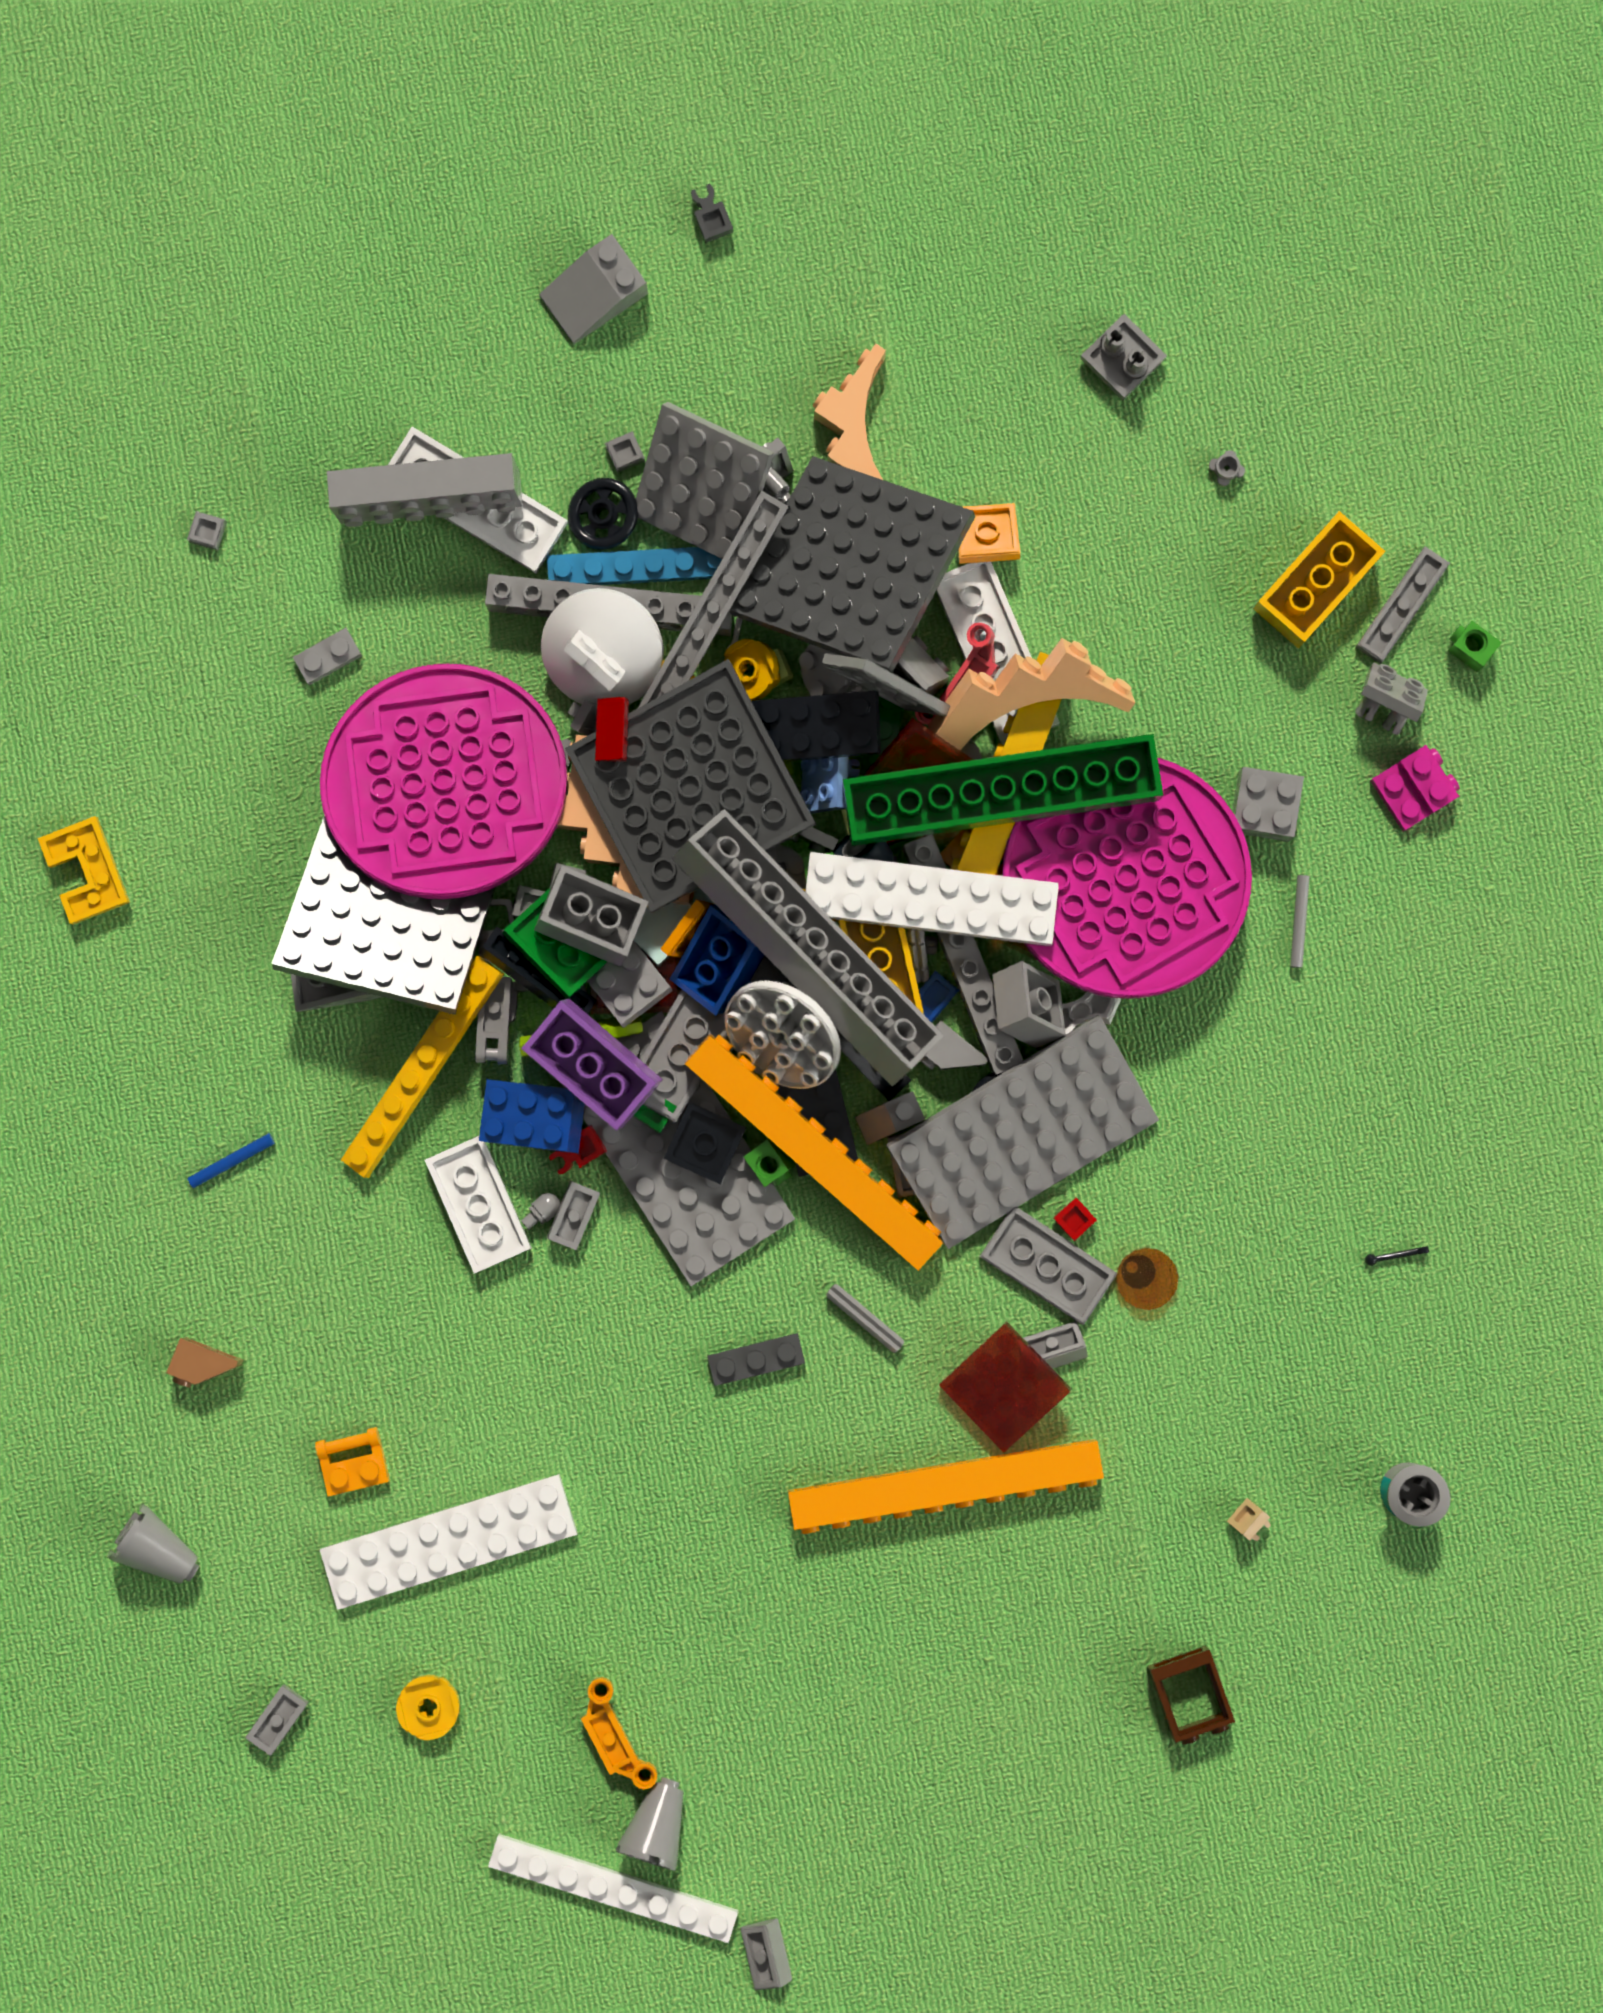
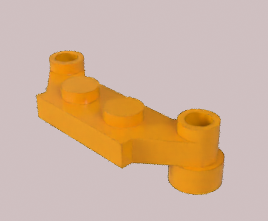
M605 1677L595 1678L588 1687V1696L590 1698L587 1714L581 1717V1720L609 1775L616 1772L632 1779L636 1787L649 1789L656 1783L657 1769L652 1763L638 1758L609 1702L614 1692L612 1682ZM599 1684L606 1686L607 1692L599 1693L596 1686ZM647 1769L650 1771L651 1776L645 1778L641 1776L640 1771Z

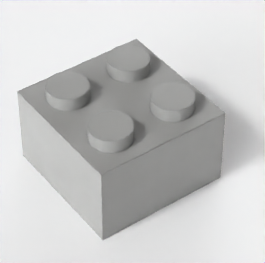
M1242 767L1237 776L1232 812L1241 826L1243 834L1290 842L1295 837L1304 776Z
M1023 961L992 974L998 1030L1034 1048L1066 1036L1059 980Z

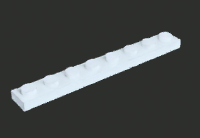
M498 1834L488 1867L726 1943H729L738 1914L737 1909L502 1834Z

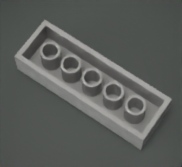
M512 453L327 471L329 508L339 522L347 527H358L367 521H375L377 524H388L397 518L419 521L428 515H436L438 518H450L454 516V513L466 512L468 515H480L485 510L497 509L498 512H511L515 510V507L523 506L520 470Z

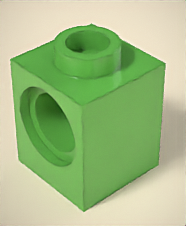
M1471 621L1465 628L1459 625L1449 638L1453 644L1448 651L1478 672L1485 666L1502 642ZM1466 638H1472L1478 643V651H1471L1467 648Z
M767 1139L743 1156L764 1187L772 1182L776 1186L780 1185L792 1176L789 1170L796 1166L795 1161L770 1139ZM767 1156L773 1157L776 1160L777 1170H772L768 1167Z

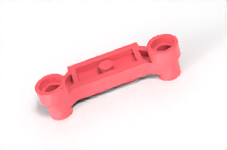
M974 623L969 627L967 640L973 646V649L940 697L941 701L945 702L968 669L978 674L979 672H984L991 678L999 670L1000 666L995 663V634L989 625ZM985 631L986 638L981 641L980 634ZM915 712L917 720L922 724L929 725L935 717L934 715L930 718L929 714Z

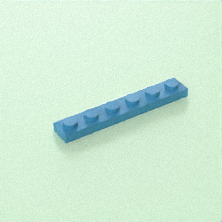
M699 547L547 555L548 580L593 585L711 579L722 561L721 558Z

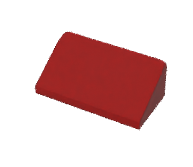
M626 697L597 699L595 761L627 762L629 700Z

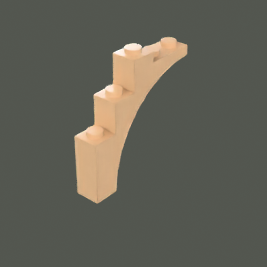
M875 344L871 351L866 349L859 358L857 365L860 367L854 376L848 374L840 387V390L843 392L841 393L831 386L827 393L822 391L813 404V408H815L814 419L840 436V439L835 436L827 447V461L882 479L871 455L865 423L867 399L873 380L886 355V350Z
M1061 638L1042 666L1031 657L1023 658L1015 653L996 681L984 672H979L978 674L968 669L945 701V703L950 705L947 716L935 715L928 728L931 741L958 754L968 741L989 723L1012 710L1036 702L1055 699H1086L1109 704L1129 712L1134 706L1135 700L1131 692L1132 688L1128 683L1120 678L1114 680L1106 676V673L1101 668L1091 664L1088 650L1082 644L1076 641L1070 643Z
M576 734L575 743L587 736ZM572 763L571 773H567L568 795H566L564 809L557 829L587 832V836H582L580 844V854L584 855V860L588 863L619 867V871H614L612 886L644 899ZM694 891L672 903L692 906Z

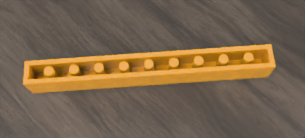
M710 1033L688 1057L685 1065L919 1271L943 1244L942 1239L939 1237L942 1232L930 1220L923 1223L916 1216L919 1211L906 1199L902 1203L893 1196L895 1190L885 1180L881 1179L877 1182L869 1174L873 1170L860 1158L856 1162L846 1154L849 1149L835 1137L831 1141L825 1136L823 1132L826 1128L815 1118L812 1117L810 1120H807L800 1113L803 1108L790 1096L786 1100L777 1093L778 1085L769 1077L765 1076L761 1079L754 1073L753 1070L756 1066L744 1055L740 1058L736 1057L730 1051L733 1046L723 1036L719 1034L715 1038Z
M1092 1439L788 1490L794 1530L801 1529V1534H808L820 1531L819 1526L832 1524V1529L849 1527L851 1526L850 1521L863 1519V1524L882 1521V1515L893 1514L894 1519L912 1516V1510L924 1509L925 1513H935L943 1511V1505L955 1503L956 1508L974 1506L973 1500L986 1498V1503L1004 1501V1495L1017 1493V1498L1031 1497L1036 1495L1035 1490L1044 1488L1048 1489V1493L1067 1490L1066 1485L1078 1483L1079 1488L1097 1485L1098 1479H1104L1098 1441Z

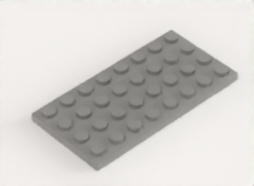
M661 1011L642 1023V1033L624 1036L617 1040L637 1058L641 1059L665 1019L664 1014ZM702 1079L677 1122L673 1123L669 1120L661 1134L634 1117L623 1128L616 1131L585 1104L583 1119L588 1126L592 1125L607 1149L606 1155L690 1286L701 1281L795 1220L774 1185L770 1183L764 1187L743 1157L751 1152L743 1137L721 1185L664 1159L689 1102L732 1121L711 1087Z
M1097 1015L1066 1034V1036L1056 1040L887 1143L886 1146L931 1222L942 1232L940 1237L949 1249L1012 1211L1014 1207L1017 1208L1156 1123L1159 1119L1103 1019Z

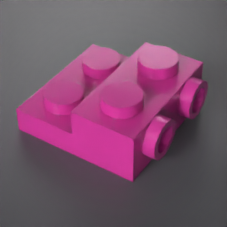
M1427 745L1370 780L1403 832L1459 797L1456 792L1460 789L1457 780L1452 774L1445 775L1440 767L1443 764L1442 757L1435 748L1429 750Z

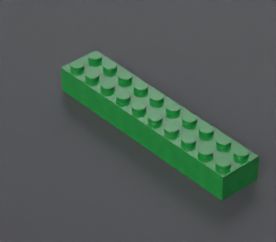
M1154 734L843 779L842 782L851 846L1159 801L1163 796Z

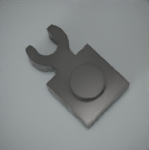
M710 184L706 185L708 193L706 198H699L695 189L691 190L693 203L701 208L694 212V216L705 243L734 232L723 201L716 204L713 203L715 195L714 189Z

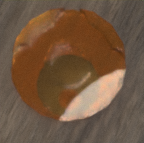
M1141 1248L1133 1250L1122 1259L1117 1268L1116 1284L1118 1292L1127 1303L1136 1308L1151 1310L1162 1307L1172 1298L1177 1290L1179 1277L1176 1265L1165 1253L1158 1249Z

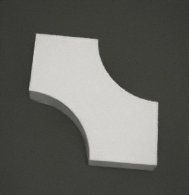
M1086 992L1078 1000L1062 1004L1065 1033L1068 1034L1097 1015L1103 1019L1105 1024L1110 1025L1121 998H1110Z

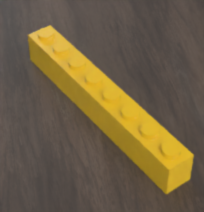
M1040 652L1036 661L1042 666L1049 655ZM1062 699L1036 702L1018 708L1015 717L1009 715L1003 732L1007 733L1008 736L1004 745L998 743L993 757L1043 750ZM1015 822L972 828V830L965 829L959 845L965 848L961 859L954 858L951 870L995 875Z

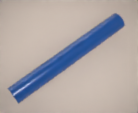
M268 1133L187 1179L194 1189L274 1145L275 1141L272 1135Z

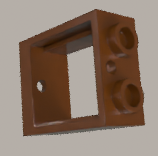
M1206 1645L1147 1666L1170 1734L1175 1743L1180 1741L1182 1745L1193 1743L1200 1739V1734L1211 1731V1734L1224 1732L1229 1729L1228 1724L1235 1722L1212 1654ZM1204 1665L1221 1712L1178 1727L1161 1680Z

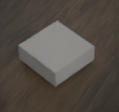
M633 431L605 443L617 473L645 461Z
M196 511L187 541L218 550L227 521Z

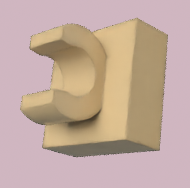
M1248 1498L1244 1500L1227 1520L1233 1528L1249 1541L1251 1539L1255 1541L1260 1539L1256 1533L1263 1525L1267 1528L1271 1526L1268 1521L1270 1517Z

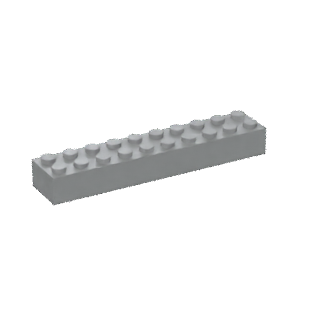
M725 809L689 838L673 856L672 860L799 991L813 999L826 1012L835 1028L891 1086H894L944 1037L935 1025Z

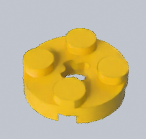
M750 639L739 640L732 644L723 655L726 657L724 661L730 660L751 701L764 698L780 682L781 676L777 656L763 642ZM748 663L754 666V673L751 677L744 676Z
M422 1675L411 1680L401 1691L396 1703V1714L401 1727L421 1740H434L444 1736L456 1723L460 1712V1699L456 1689L446 1678L435 1675ZM424 1699H430L431 1703H436L437 1708L433 1710L432 1716H428L426 1711L421 1712L420 1706L424 1704Z

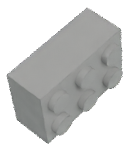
M561 865L554 878L534 931L620 967L629 953L649 901Z

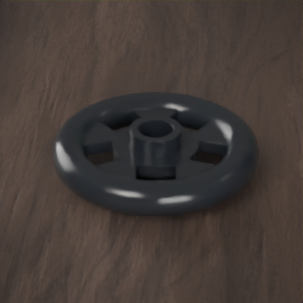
M612 478L593 479L583 484L572 496L568 507V524L574 537L583 545L597 550L611 549L625 542L634 531L638 521V504L633 492L624 483ZM597 491L600 499L589 505L586 498ZM613 492L622 498L618 505H615L608 499ZM603 510H608L607 518L600 519V513ZM588 513L590 524L582 527L580 515ZM618 513L626 515L622 527L614 525L618 519ZM596 529H608V537H596Z

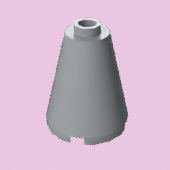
M141 1504L139 1509L142 1513L140 1515L135 1512L133 1513L114 1542L118 1544L116 1553L110 1550L107 1558L179 1584L184 1580L189 1582L199 1568V1565L196 1564L198 1557L149 1507Z
M662 1777L660 1783L656 1782L649 1789L617 1844L615 1852L662 1868L676 1870L684 1791L678 1789L679 1782Z

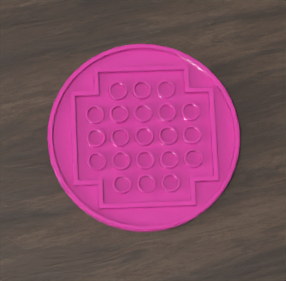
M447 663L415 667L384 679L366 691L347 709L333 730L324 752L320 773V796L323 812L335 841L346 857L366 876L391 890L409 896L426 899L461 898L490 890L505 883L525 869L542 852L557 828L564 809L568 783L567 764L559 734L551 718L533 696L521 686L493 671L475 666Z
M1158 758L1163 796L1159 801L1015 822L1010 837L1007 840L1002 876L1059 883L1052 945L1044 946L1024 943V945L1037 961L1052 974L1078 989L1095 995L1122 999L1147 998L1176 990L1192 982L1210 969L1227 951L1237 936L1248 909L1252 884L1251 859L1242 828L1234 813L1224 799L1202 778L1186 768Z

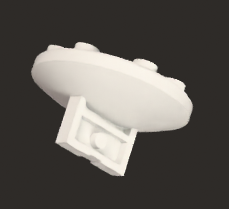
M594 588L582 590L564 599L550 614L541 637V654L548 675L566 696L580 704H583L584 700L597 704V699L612 697H626L629 700V704L647 693L663 663V640L652 615L632 597L611 589Z
M757 981L743 986L730 999L725 1010L724 1019L727 1036L738 1054L737 1057L740 1058L744 1055L756 1066L753 1071L763 1078L767 1076L775 1084L784 1087L806 1089L822 1084L835 1071L841 1056V1045L837 1030L826 1012L809 996L797 990L786 981L784 983Z

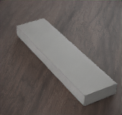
M1424 546L1362 636L1356 648L1381 664L1450 563Z

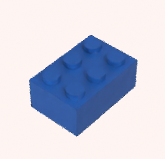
M712 904L703 917L670 980L717 1016L725 1013L730 999L740 988L750 982L764 954L716 904Z
M487 1079L479 1141L579 1154L585 1103L567 1088Z

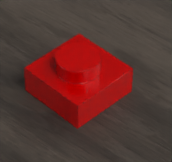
M1077 1197L1053 1217L1055 1222L1073 1241L1097 1221Z

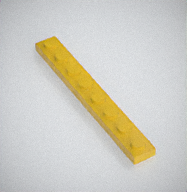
M476 955L472 961L456 1015L439 1011L341 1158L342 1162L363 1178L370 1177L504 976L502 971L483 957Z

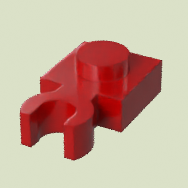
M590 1125L581 1131L579 1154L555 1151L549 1156V1159L551 1161L557 1157H562L565 1165L557 1172L558 1174H564L572 1168L574 1161L581 1168L607 1152V1149L593 1126Z

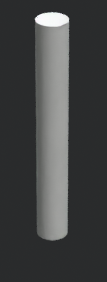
M1297 875L1290 967L1303 968L1310 876Z

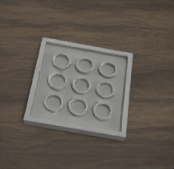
M670 402L662 404L636 496L638 518L723 559L760 492L763 491L774 452Z

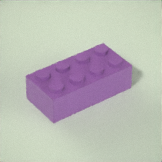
M569 998L561 1000L521 1048L616 1131L628 1123L663 1081L661 1077Z

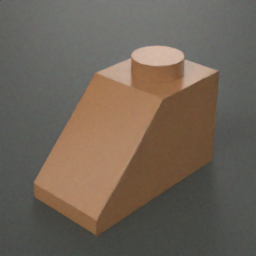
M184 1337L180 1338L166 1374L174 1376L173 1382L190 1388L191 1384L203 1383L241 1366L243 1359Z

